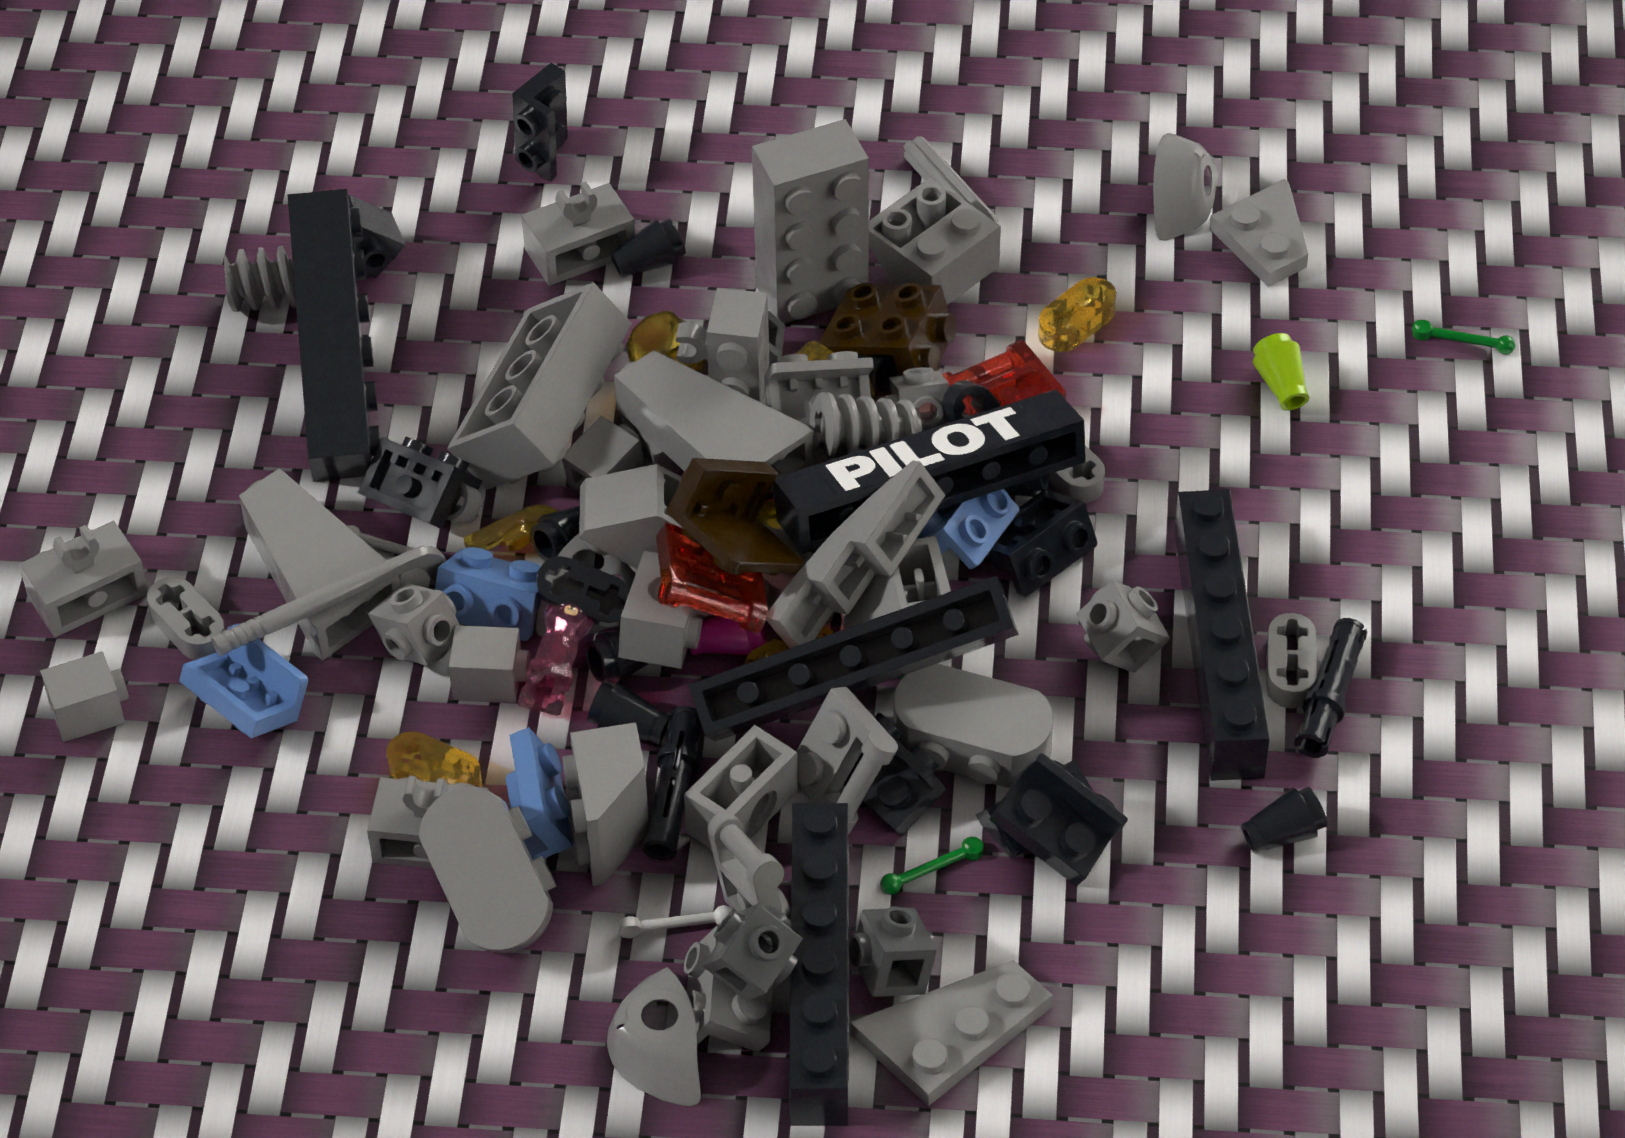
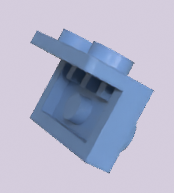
M1001 489L939 509L937 512L935 511L917 539L936 536L941 554L951 549L969 569H973L982 562L1019 512V507L1009 497L1007 492Z
M482 548L460 549L438 567L435 590L444 592L453 601L457 610L455 616L460 624L467 626L519 628L520 640L527 641L533 635L536 610L539 608L541 601L536 584L538 570L541 566L526 560L509 562L494 558L490 551Z
M239 624L229 626L227 630H230V628L238 626ZM257 638L255 641L249 642L244 646L241 645L240 648L233 649L222 656H219L216 652L183 664L179 682L196 694L204 703L210 705L234 724L238 730L252 739L298 721L308 684V677Z
M530 727L511 734L510 741L515 771L506 776L510 808L519 806L531 830L532 836L525 839L524 842L532 859L535 860L541 856L544 859L573 847L568 818L570 816V808L564 795L561 779L562 764L554 746L551 743L544 744Z

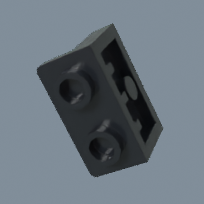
M553 63L547 65L512 93L515 160L528 172H535L548 181L557 176L556 151L568 139L566 73Z
M406 436L401 445L382 437L357 493L442 529L462 482L479 490L483 480L466 472L470 463L449 453L441 451L437 460L430 457L433 448Z
M1041 491L1019 507V512L982 561L1009 570L1016 593L1024 597L1029 596L1097 546L1098 541L1085 502L1053 491Z
M878 712L874 718L896 741L898 750L890 764L882 765L862 802L902 837L946 788L934 774L940 767L937 762L917 744L910 751L897 741L902 735L901 731L883 714ZM863 752L860 754L849 776L843 784L845 787L849 779L851 778L853 772L855 771L857 765L859 764L862 756L864 755Z
M1040 753L1020 772L989 820L1077 887L1086 879L1109 841L1123 829L1128 818L1118 811L1107 797L1093 792L1072 776L1069 769L1062 763L1051 760L1045 754Z

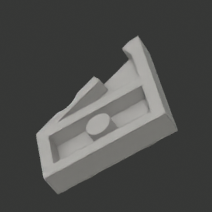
M1285 179L1211 215L1209 229L1267 287L1307 268L1308 250L1289 182Z

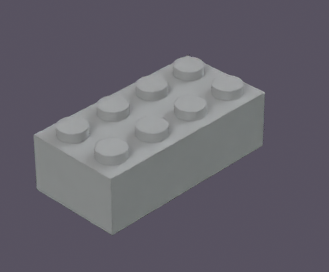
M846 119L752 146L756 287L759 292L768 294L769 311L784 324L838 308L847 289L861 283H869V158Z
M594 282L527 309L447 450L453 456L470 463L467 470L473 476L483 480L482 485L487 490L507 482L514 484L524 476L540 470L546 472L553 469L563 459L566 453L564 446L570 435L583 423L585 419L584 410L591 397L604 385L605 379L603 376L608 366L622 352L624 348L622 341L632 323Z

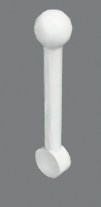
M727 905L717 907L714 912L641 921L637 917L628 916L619 921V933L624 938H634L639 936L641 931L709 923L720 925L733 909Z

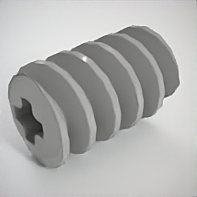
M278 246L274 261H269L263 247L258 248L254 262H249L244 249L238 250L235 264H230L226 254H224L226 293L228 303L233 312H240L244 297L247 298L254 311L260 310L264 296L267 297L273 309H279L284 294H286L291 306L296 307L293 260L288 258L283 246Z
M821 392L813 402L809 428L813 430V451L816 450L819 443H824L826 457L833 459L839 444L844 446V453L848 455L857 452L859 446H862L864 450L921 432L922 422L919 409L914 407L913 403L909 400L901 399L894 405L893 401L889 398L882 397L875 403L869 396L862 395L855 401L849 394H841L835 400L833 394Z

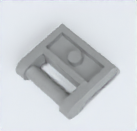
M847 687L831 688L797 749L798 785L813 803H848V834H850L858 820V814L856 813L858 807L882 765L890 764L898 750V744ZM863 752L864 755L862 756L859 764L857 765L855 771L849 779L842 794H840L839 792L843 784L849 776L860 754Z
M721 812L715 815L708 825V835L725 902L738 913L758 903L762 907L764 905L771 906L782 912L788 919H791L787 900L782 891L777 888L784 878L782 865L775 857L770 854H763L745 835L743 823L733 813Z

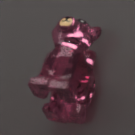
M562 603L556 606L548 605L544 610L547 632L541 639L535 658L531 660L526 675L527 682L522 687L517 702L523 708L555 716L561 715L566 699L564 694L569 691L574 676L571 671L579 648L578 641L593 627V620L587 617L581 608L569 603Z

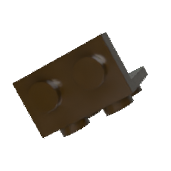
M861 283L847 289L820 339V345L825 354L853 351L857 352L858 355H893L899 376H902L904 371L913 368L928 367L938 371L940 360L948 344L953 342L955 338L956 320L954 315L949 313L941 285Z
M692 458L688 468L681 477V482L666 512L682 526L681 531L688 539L701 544L714 556L713 562L716 566L734 575H740L742 572H762L767 575L777 576L779 573H798L804 563L796 553L756 518L779 474L767 462Z

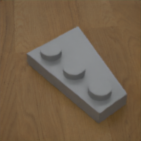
M1012 960L850 1022V1035L927 1106H930L1051 1009L1053 995Z

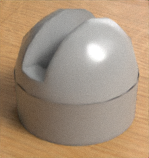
M462 482L446 520L456 523H470L476 520L479 516L480 507H483L484 503L480 491ZM461 496L464 497L463 505L458 504Z

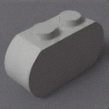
M938 663L906 674L896 687L894 693V725L902 733L897 741L909 751L917 744L940 766L937 770L941 769L970 777L982 784H995L1010 788L1020 772L1040 753L1045 754L1051 759L1053 711L1048 700L1038 690Z
M464 787L443 794L431 804L421 821L419 839L465 938L474 945L490 952L512 953L522 950L533 944L544 933L550 922L553 902L548 890L556 887L555 881L543 857L541 856L533 860L524 840L531 837L532 833L519 806L509 810L507 804L494 793L481 788Z

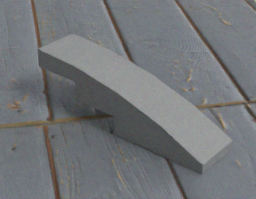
M912 460L862 503L826 539L798 571L767 612L764 618L789 648L815 640L833 612L848 615L875 574L892 576L945 497L944 492L922 463Z

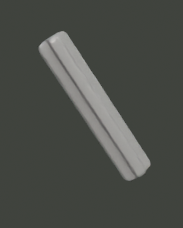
M917 136L913 141L908 140L905 143L904 158L925 181L932 177L996 223L998 222L995 214L924 137Z

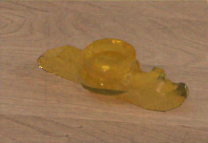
M541 504L528 506L464 537L463 543L466 548L476 547L490 550L498 545L506 546L508 551L511 552L520 550L531 542L530 531L538 523V519L542 515L558 512V510Z

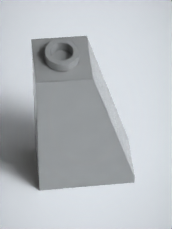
M652 351L638 361L627 364L619 373L614 375L616 409L684 471L688 468L692 458L767 462L779 473L778 476L813 465V430L806 424L657 351Z
M280 468L264 479L254 482L246 491L239 495L245 529L286 603L387 561ZM399 575L298 621L315 655L323 661L371 627L373 623L368 613L401 586Z

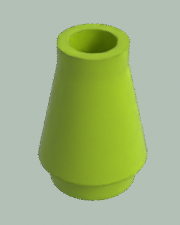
M1285 333L1272 334L1261 339L1253 348L1255 355L1252 361L1253 366L1276 396L1283 410L1290 411L1304 406L1310 397L1306 389L1299 344L1292 341L1291 337Z

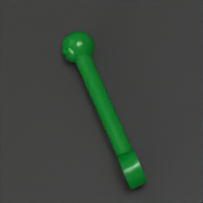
M1421 319L1415 321L1412 326V335L1417 340H1427L1430 337L1497 348L1499 353L1503 355L1512 353L1516 347L1515 340L1508 335L1492 338L1432 327L1429 321Z
M967 837L963 840L962 847L899 875L893 873L885 874L880 880L881 890L885 894L893 895L899 892L903 884L963 858L971 861L978 860L983 855L984 844L977 837Z

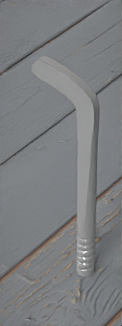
M433 546L414 548L254 617V619L234 626L230 630L218 633L211 637L213 646L217 654L222 656L233 649L240 648L241 645L244 646L249 642L255 641L257 638L260 639L265 635L294 624L414 568L423 569L431 580L436 582L438 567L447 560Z

